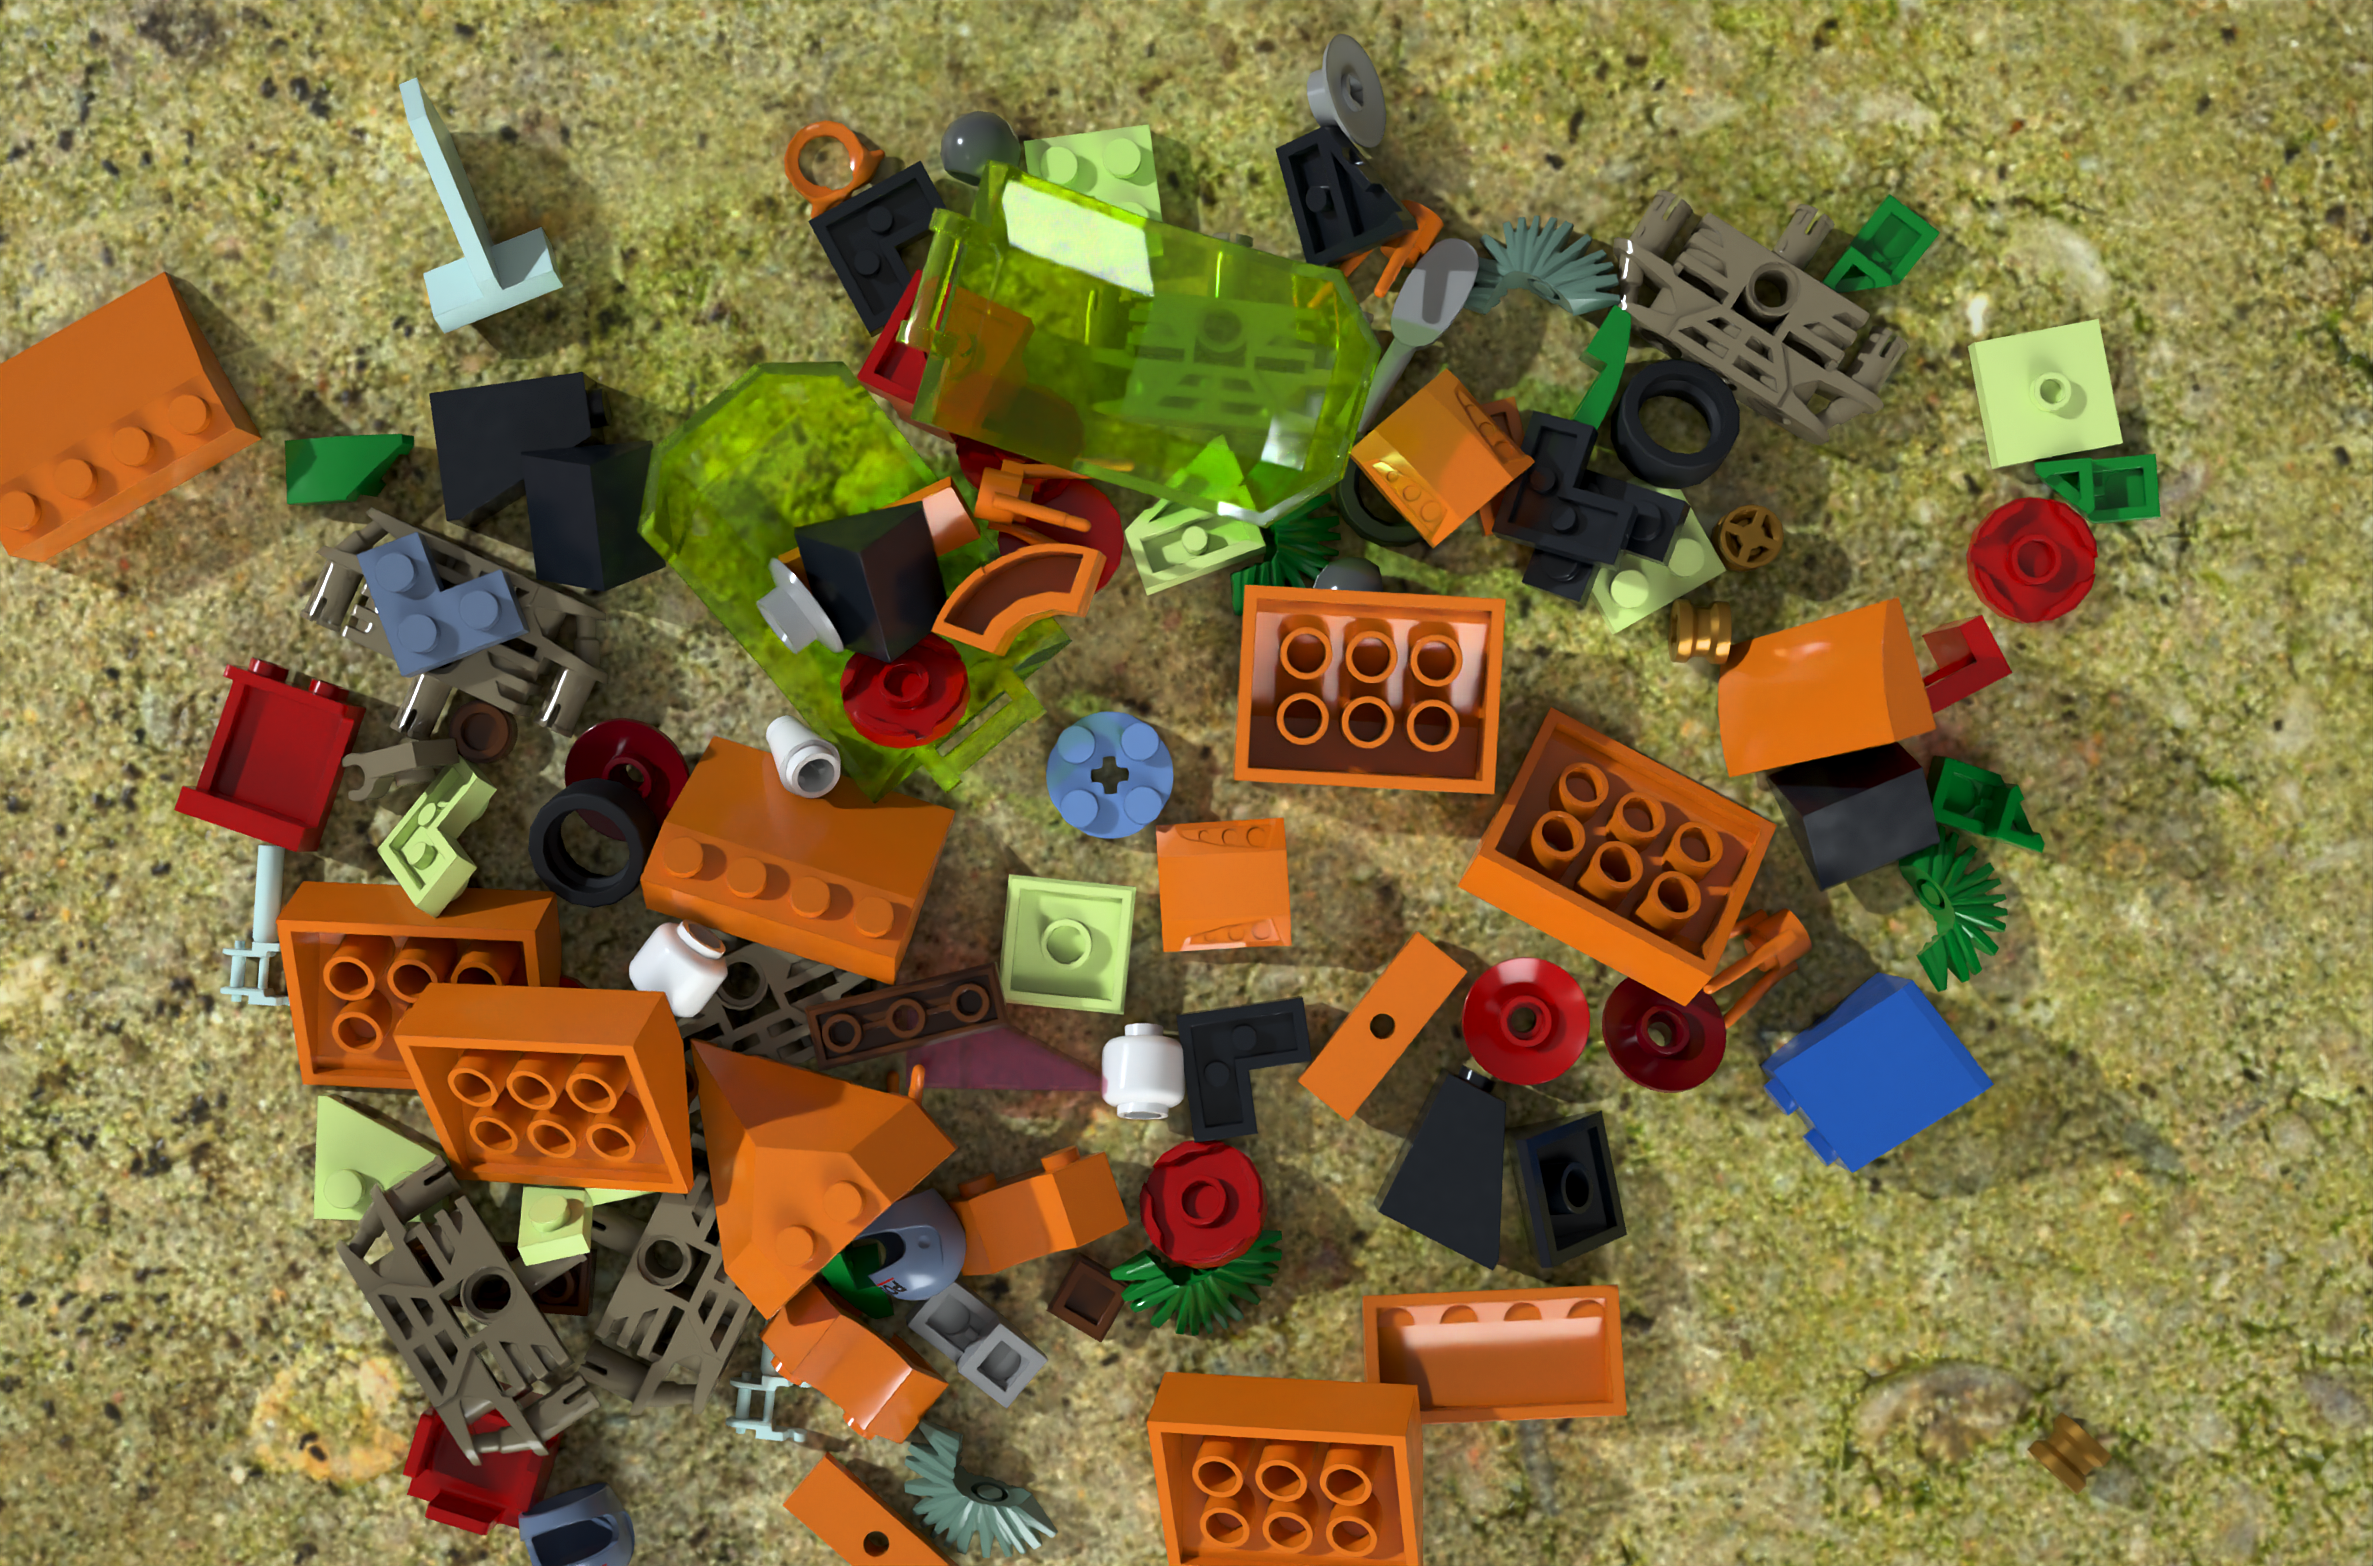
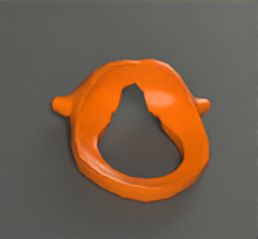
M827 120L815 122L799 130L789 142L784 157L785 175L794 189L812 204L811 217L813 219L850 199L853 191L869 184L885 156V151L881 149L870 151L842 123ZM827 136L835 138L844 144L849 152L853 180L842 189L831 190L826 186L814 185L805 179L800 171L799 159L801 151L808 142L815 138Z

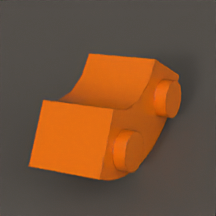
M1047 543L1019 548L1017 551L1002 556L970 574L947 599L931 631L1004 657L1015 637L1037 620L1060 614L1086 618L1107 557L1098 550L1072 544Z
M1070 1146L1041 1157L1043 1167L1000 1181H996L994 1172H990L959 1183L957 1186L960 1195L946 1202L957 1213L966 1232V1254L961 1269L962 1275L994 1274L1040 1256L1078 1248L1130 1225L1105 1151L1080 1156L1077 1146Z
M813 1279L772 1317L758 1335L775 1355L771 1360L772 1366L779 1374L793 1384L801 1385L803 1382H806L829 1397L845 1411L842 1416L844 1421L862 1437L872 1440L878 1435L902 1444L948 1387L949 1383L896 1333L888 1341L879 1332L858 1318L862 1311L855 1308L833 1288Z

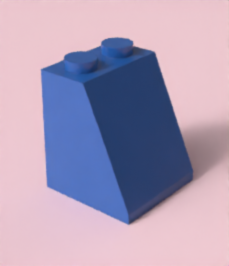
M1880 972L1869 978L1759 1065L1770 1079L1763 1088L1771 1100L1786 1116L1795 1111L1810 1130L1802 1138L1814 1155L1826 1167L1835 1162L1836 1165L1851 1173H1854L1994 1085L1913 980Z

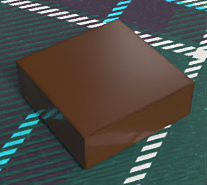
M1079 1252L1048 1304L1046 1311L1097 1341L1102 1342L1125 1303L1121 1293L1132 1282L1128 1280H1113L1110 1274L1111 1270Z

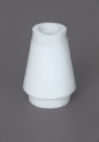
M781 716L769 725L766 739L784 788L792 794L805 798H817L831 791L840 777L841 760L836 747L794 716Z

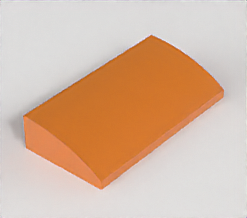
M1899 597L1730 645L1727 661L1724 665H1720L1718 715L1723 754L1729 778L1893 743L1937 729Z
M1618 1284L1362 1295L1364 1381L1368 1383L1418 1385L1422 1425L1627 1415Z

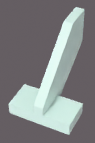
M418 78L399 84L409 126L465 256L423 273L433 317L444 334L562 288L563 284L552 244L542 227L494 245L446 125Z

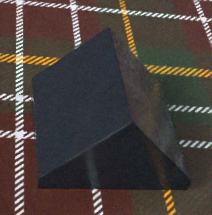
M652 440L521 452L537 580L605 592L666 567Z
M922 501L794 528V535L813 597L835 627L845 649L891 664L932 632L933 625L946 603L948 595Z
M1898 742L1800 762L1766 778L1820 892L1928 849L1940 842L1923 767Z
M1602 1110L1505 1129L1529 1253L1541 1268L1556 1267L1627 1235Z

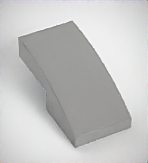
M958 1278L938 1295L919 1300L905 1316L906 1324L909 1328L953 1360L960 1374L1006 1409L1048 1361L1047 1356L1030 1339Z

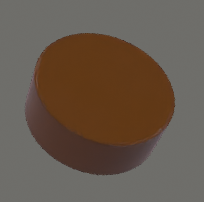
M474 700L464 704L454 713L450 721L449 738H455L458 754L473 763L490 764L498 762L510 754L517 742L518 727L512 713L483 700Z

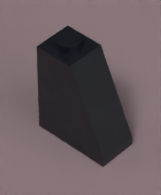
M584 372L429 393L447 521L463 528L474 527L525 496L526 490L521 452L604 445L603 427L611 426L612 422L610 402L605 388L597 389L596 381Z
M1465 1065L1461 1066L1457 1075L1441 1068L1373 1203L1379 1213L1494 1270L1499 1260L1506 1102L1492 1093L1497 1082Z

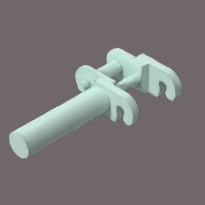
M258 845L253 921L254 942H252V948H245V941H235V948H223L224 954L232 956L230 986L220 988V993L232 994L231 1001L241 1002L242 995H249L248 1004L290 1006L287 995H275L274 989L268 988L270 957H274L277 952H281L276 918L281 913L285 848L277 845ZM246 957H260L258 987L244 986Z
M772 1317L769 1320L765 1319V1326L772 1319ZM763 1342L760 1370L763 1373L762 1379L751 1378L752 1372L742 1371V1377L730 1378V1385L738 1388L736 1414L726 1418L725 1424L736 1427V1433L745 1434V1429H755V1439L784 1441L787 1438H793V1441L804 1442L807 1440V1430L796 1427L777 1426L776 1420L772 1419L775 1390L778 1386L789 1387L793 1383L785 1379L772 1366L771 1360L775 1355ZM803 1382L801 1385H799V1387L804 1388L812 1387L810 1384L806 1382ZM752 1389L766 1391L763 1418L749 1417Z

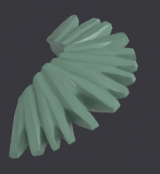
M1535 215L1529 230L1527 229L1525 217L1518 218L1516 233L1513 231L1510 221L1503 223L1507 249L1486 233L1479 239L1493 260L1478 257L1479 268L1474 286L1463 308L1486 315L1492 307L1501 302L1500 298L1507 295L1508 289L1517 288L1529 290L1542 299L1558 304L1569 313H1572L1573 316L1619 305L1621 298L1620 295L1605 293L1619 285L1617 274L1606 275L1614 269V265L1612 262L1602 263L1607 257L1604 250H1599L1584 257L1593 240L1590 235H1584L1565 250L1574 225L1565 221L1556 230L1558 220L1557 218L1550 217L1540 234L1541 218Z
M923 1419L919 1428L930 1444L911 1442L908 1451L913 1456H907L904 1464L923 1476V1478L908 1480L904 1486L905 1493L927 1496L915 1504L911 1510L914 1516L926 1514L919 1523L923 1529L936 1523L930 1537L935 1539L949 1527L950 1529L943 1546L949 1548L957 1540V1552L966 1555L974 1532L978 1530L983 1558H990L995 1536L1005 1557H1012L1013 1545L1021 1555L1027 1552L1026 1542L1034 1550L1042 1546L1039 1531L1051 1538L1058 1533V1530L1032 1493L1024 1488L1007 1485L1005 1482L995 1480L992 1477L973 1475V1473H968L963 1466L959 1465L962 1461L960 1454L963 1451V1434Z

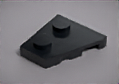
M1322 126L1276 148L1309 271L1326 270L1418 230L1416 219L1339 126Z

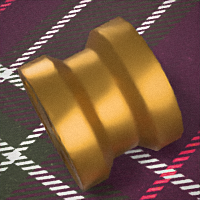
M1750 504L1740 506L1721 517L1712 529L1710 542L1725 568L1742 573L1763 567L1774 560L1782 549L1784 532L1782 523L1775 513L1764 506ZM1731 535H1734V536H1736V537L1738 538V542H1739V544L1741 545V548H1740L1739 552H1738L1739 546H1738L1737 543H1736V539H1735L1734 537H1732Z
M1687 599L1674 600L1668 631L1669 656L1672 662L1686 663L1692 657H1704L1710 664L1724 665L1726 663L1732 633V616L1729 602L1713 601L1707 607L1695 606Z
M2061 1412L2053 1421L2054 1431L2046 1440H2035L2027 1450L2058 1480L2078 1495L2086 1486V1475L2094 1467H2104L2112 1456L2083 1428Z

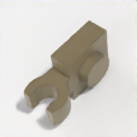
M455 738L413 741L376 751L346 755L341 760L342 766H360L365 774L364 785L360 789L348 792L349 800L365 801L382 798L389 791L394 778L396 787H406L435 781L434 769L459 763Z

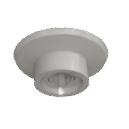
M1338 34L1326 46L1322 69L1316 70L1309 75L1307 82L1309 105L1320 127L1339 126L1352 142L1363 147L1372 148L1381 142L1386 126V107L1381 83L1372 61L1362 46L1349 35Z
M771 558L768 569L776 588L758 600L756 604L773 632L794 654L800 652L814 640L819 641L833 653L843 652L844 646L840 636L812 594L787 566L778 559Z

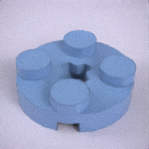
M1098 712L1081 718L1061 733L1048 758L1046 769L1047 788L1052 803L1067 823L1090 836L1105 839L1122 838L1139 832L1158 817L1172 791L1173 764L1168 748L1153 727L1126 713ZM1104 757H1115L1117 767L1128 768L1129 771L1128 781L1118 782L1117 793L1105 794L1103 783L1092 781V770L1102 768Z

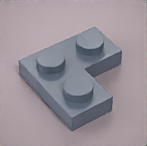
M415 532L356 555L402 677L411 678L530 632L507 571L499 569L445 590L431 550L422 533Z

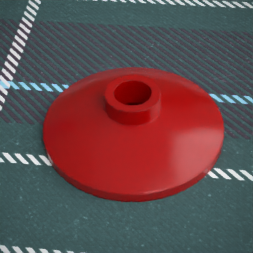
M1533 957L1511 958L1487 969L1471 986L1462 1010L1463 1036L1473 1058L1492 1076L1516 1085L1541 1084L1565 1073L1583 1052L1590 1030L1589 1007L1579 984L1561 967L1549 961ZM1522 1007L1529 1008L1534 1015L1532 1026L1525 1031L1516 1030L1511 1022L1513 1013Z

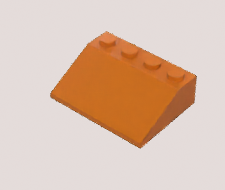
M166 272L159 274L0 364V541L9 556L42 563L262 439L170 274Z
M1245 585L1233 779L1237 781L1495 794L1506 599Z
M1550 707L1484 831L1457 887L1686 1007L1713 977L1777 825Z
M713 736L664 820L640 878L645 905L650 910L682 920H693L714 930L894 986L956 811L840 775L834 788L823 796L805 798L787 791L782 785L772 753Z
M303 881L276 918L302 1083L304 1085L417 1090L393 1038V1034L429 983L559 987L562 942L557 896L555 892L466 888L456 900L447 904L437 918H434L417 908L401 885Z
M429 983L394 1032L393 1038L458 1180L690 1193L694 1185L684 1046L664 991Z
M1181 1372L1164 1373L1147 1419V1427L1169 1566H1423V1433L1418 1385Z

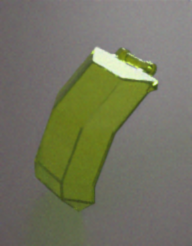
M990 159L986 160L970 218L949 210L934 209L929 230L935 232L909 321H901L896 341L929 353L910 419L1070 472L1264 528L1274 524L1343 479L1382 348L1344 272L1341 270L1288 259L1146 218L1023 172L1009 163ZM962 243L964 244L939 330L937 331L935 330L959 245Z
M843 361L756 363L652 449L637 531L676 571L767 673L814 732L836 747L840 755L841 764L857 783L861 791L874 804L921 765L925 767L937 784L949 794L963 782L960 776L1027 720L1034 724L1047 713L1046 709L1023 681L1071 643L1072 640L1053 617L1037 620L1019 633L1004 657L935 633L954 645L967 668L971 695L964 716L946 735L927 745L899 749L881 746L858 734L845 714L840 689V680L846 663L855 652L844 648L843 652L833 653L819 641L814 640L800 652L794 654L783 644L765 621L756 604L758 600L776 588L769 572L768 564L771 558L778 559L779 555L798 547L794 535L795 527L875 511L940 480ZM982 531L981 538L938 557L948 598L970 574L978 568H983L1002 557ZM1005 693L1008 694L1012 699L1009 703L946 755L942 756L938 748Z

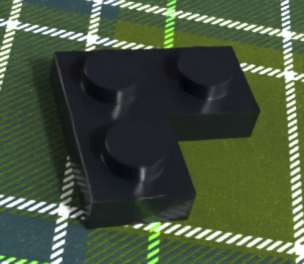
M920 160L808 222L871 337L882 333L912 279L898 252L949 225L953 220Z
M1533 410L1520 449L1526 455L1532 457L1535 462L1507 485L1491 531L1500 539L1618 572L1639 510L1633 503L1580 489L1599 434L1594 426Z
M1586 469L1580 489L1633 503L1639 510L1625 553L1668 567L1691 506L1686 501ZM1534 548L1522 583L1527 587L1586 606L1601 567Z
M1297 996L1176 1014L1180 1044L1183 1049L1184 1073L1194 1143L1258 1134L1249 1070L1312 1061L1303 997Z

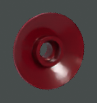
M628 718L609 719L589 728L575 741L569 751L565 764L566 787L576 781L601 778L620 782L638 793L654 812L659 831L690 777L685 758L676 744L665 733L648 723ZM630 764L639 769L644 777V782L632 780L627 773V765ZM587 809L576 810L579 816L597 832L614 840L627 842L622 831L608 817L597 811Z
M1627 977L1616 986L1606 1001L1602 1016V1032L1606 1048L1618 1068L1635 1083L1657 1092L1679 1093L1701 1085L1719 1067L1726 1048V1027L1717 1003L1710 994H1706L1703 991V988L1685 1007ZM1649 1028L1656 1029L1663 1035L1664 1046H1659L1651 1039L1648 1033Z

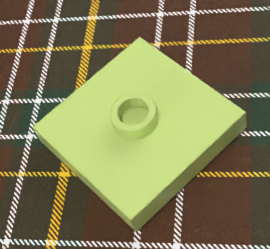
M2099 319L1974 342L1968 346L1992 470L2113 447L2123 443Z
M1009 874L999 969L1006 1003L1124 1014L1137 887Z

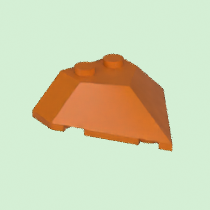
M692 1038L690 1043L694 1070L699 1080L698 1096L724 1270L764 1318L769 1320L817 1277V1273L899 1198L916 1187L950 1156L958 1146L915 1098L894 1092H881L852 1084L853 1081L755 1054L749 1056L720 1048L715 1043Z

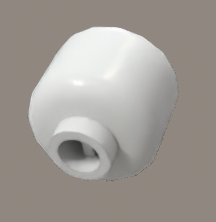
M685 919L680 924L664 923L654 930L631 961L629 976L638 991H664L674 1016L693 1017L703 1009L727 977V962L723 957L726 948L712 931L693 920Z
M1148 1023L1126 1025L1125 1036L1113 1038L1103 1047L1101 1094L1105 1102L1117 1108L1118 1117L1136 1120L1168 1117V1108L1178 1105L1184 1098L1185 1073L1182 1045L1175 1039L1163 1036V1026Z

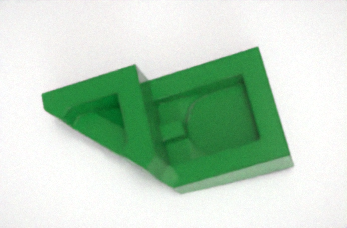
M1888 194L1821 280V283L1837 293L1898 285L1940 232L1892 195Z
M1617 305L1612 307L1594 338L1588 343L1578 359L1598 371L1599 374L1570 420L1594 426L1596 430L1605 417L1617 391L1629 347L1631 314Z
M378 434L286 440L287 504L314 506L356 502L360 495L377 497L386 485L382 477L399 454H409L414 447V436Z
M2156 454L2095 460L2089 457L2034 463V475L2092 525L2153 520L2161 517Z
M1933 756L1926 783L1936 823L2029 851L2043 852L2045 843L2040 833L2032 831L2020 804L2024 797L2018 784L2004 783L2002 776L1949 757Z
M851 1242L821 1269L822 1274L831 1286L855 1308L874 1319L894 1315L891 1295L889 1296L888 1293L881 1290L868 1277L869 1274L882 1266V1256L878 1242L855 1248Z

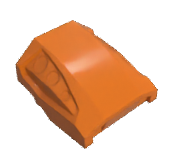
M1447 368L1374 428L1347 453L1386 500L1419 532L1432 548L1441 543L1464 521L1535 462L1532 457L1526 455L1501 430L1462 382Z
M1284 817L1156 825L1163 952L1292 946Z

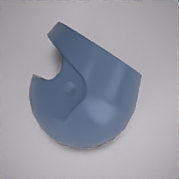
M934 1188L895 1202L854 1239H877L883 1244L886 1249L885 1262L879 1269L869 1274L868 1277L884 1292L898 1299L912 1301L930 1298L948 1288L958 1277L966 1254V1232L957 1213Z
M607 1482L589 1484L560 1493L537 1503L528 1513L521 1512L518 1515L520 1541L524 1542L527 1547L532 1566H628L635 1544L633 1524L627 1511Z

